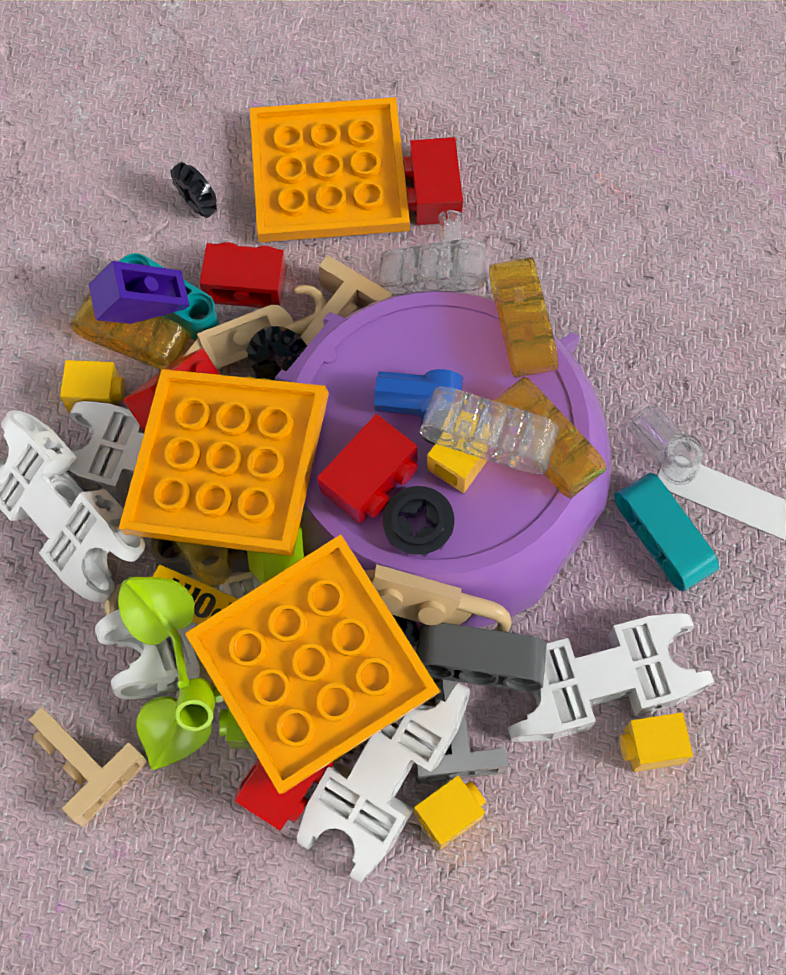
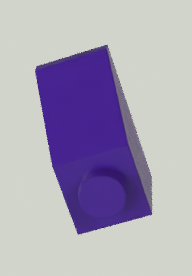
M112 261L88 284L95 318L98 321L132 324L185 310L190 306L181 270Z

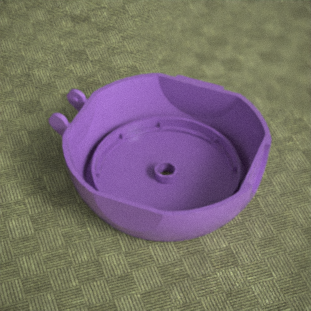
M431 290L392 296L365 306L345 318L329 312L323 319L324 327L287 372L281 370L275 377L276 381L325 385L329 392L300 521L304 557L341 534L364 570H374L376 564L459 587L462 588L461 592L491 600L502 605L510 613V617L536 604L602 515L608 498L611 476V449L608 429L593 385L572 355L580 341V336L571 332L561 340L557 339L544 326L522 313L526 302L519 297L503 304L493 299L470 293ZM446 369L462 375L463 388L460 415L468 420L475 418L483 422L491 430L492 435L495 436L493 454L464 494L427 470V455L435 444L426 442L421 434L424 428L432 423L424 421L420 415L374 410L375 384L378 371L425 375L430 370ZM376 413L417 445V464L419 465L417 471L405 485L398 483L387 495L389 500L405 488L425 486L440 492L452 506L455 518L452 536H450L442 550L438 549L431 552L426 557L414 554L405 555L401 550L390 544L383 529L384 509L374 518L368 516L359 525L320 493L317 477ZM424 506L416 518H406L407 521L411 522L413 537L416 532H419L421 527H432L431 524L426 522V507ZM471 614L460 625L479 628L497 622ZM415 621L419 631L420 626L424 623Z

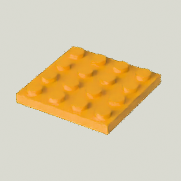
M396 97L250 108L258 242L410 231Z
M161 369L118 529L125 535L293 556L329 395L326 386Z
M341 534L185 633L279 794L285 793L441 692Z

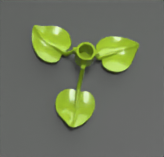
M130 577L123 581L118 596L122 621L133 637L147 645H157L170 635L173 640L179 678L177 684L180 688L178 699L170 696L157 697L143 705L137 716V733L146 751L150 768L155 770L180 761L195 752L208 740L212 730L215 703L223 702L224 699L218 689H214L206 679L192 678L189 680L187 677L182 640L177 630L190 625L194 617L195 603L189 591L180 583L167 578Z

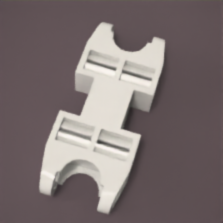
M76 402L70 412V417L78 424L89 428V433L93 435L88 445L79 450H71L77 458L67 473L84 489L90 491L106 489L112 497L122 500L127 486L132 480L144 431L129 409L109 403Z
M16 410L8 411L1 422V426L5 431L3 436L8 445L7 460L0 456L1 511L10 521L31 518L49 538L39 552V555L66 585L90 601H107L115 590L114 582L110 578L112 573L107 563L108 553L111 551L122 560L135 561L145 549L144 538L125 535L118 529L123 508L106 489L84 492L70 477L67 471L77 457L52 429L28 413Z
M247 572L221 579L219 590L240 599L263 583L252 572ZM119 609L106 615L97 623L95 633L99 643L105 645L118 643L119 647H131L141 654L135 662L129 664V669L116 674L112 678L111 685L115 696L122 699L159 697L180 690L177 685L178 682H175L178 677L173 640L170 635L157 645H147L137 640L125 627ZM193 622L187 627L177 630L182 640L186 672L189 680L199 678V664L202 663L185 635L186 632L198 625Z
M683 613L651 615L614 625L608 635L611 649L578 658L574 657L568 638L547 643L543 688L531 691L536 699L537 708L527 715V720L507 728L511 741H548L590 730L596 722L591 706L629 696L635 717L676 706L712 686L715 682L711 671L696 673L695 669L681 668L669 656L668 646L674 642L673 638L685 634L694 628L691 616Z
M458 683L445 701L441 700L437 706L422 704L370 737L353 770L339 762L333 764L332 768L328 767L306 806L297 835V843L309 850L322 832L329 829L344 831L350 836L354 844L352 861L356 864L352 869L350 877L361 884L392 849L414 810L395 798L411 767L415 762L431 772L439 766L459 730L469 699L470 689Z

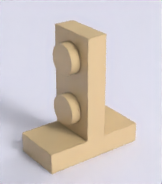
M327 255L319 265L320 286L334 295L300 337L308 346L324 327L323 319L329 312L345 318L365 306L392 297V293Z
M41 707L28 719L38 729L32 737L50 755L58 750L68 760L62 768L80 786L86 780L88 781L61 808L75 823L82 827L148 763L128 742L102 768L44 708Z

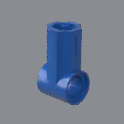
M446 369L430 370L425 375L378 371L375 384L374 410L420 415L421 419L426 422L450 425L455 416L460 414L463 377L457 372Z

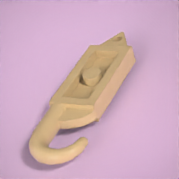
M297 286L294 288L296 294H307L315 302V310L311 315L293 321L290 314L283 307L269 305L197 333L198 338L185 355L204 348L214 366L218 369L248 357L246 349L251 338L265 327L281 326L301 336L327 304L326 298L320 290L313 286Z
M376 564L374 570H364L392 615L426 625H438L441 623L460 625L471 614L495 620L497 626L492 630L509 632L512 624L510 613L502 605L494 601L461 592L462 588L378 564Z

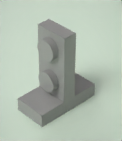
M443 679L435 680L434 682L441 691L434 696L435 706L441 700L445 701L458 683L461 684V682ZM464 712L459 730L447 749L449 750V755H444L439 766L431 772L416 763L418 784L452 780L458 775L463 779L504 774L509 765L506 748L470 752Z

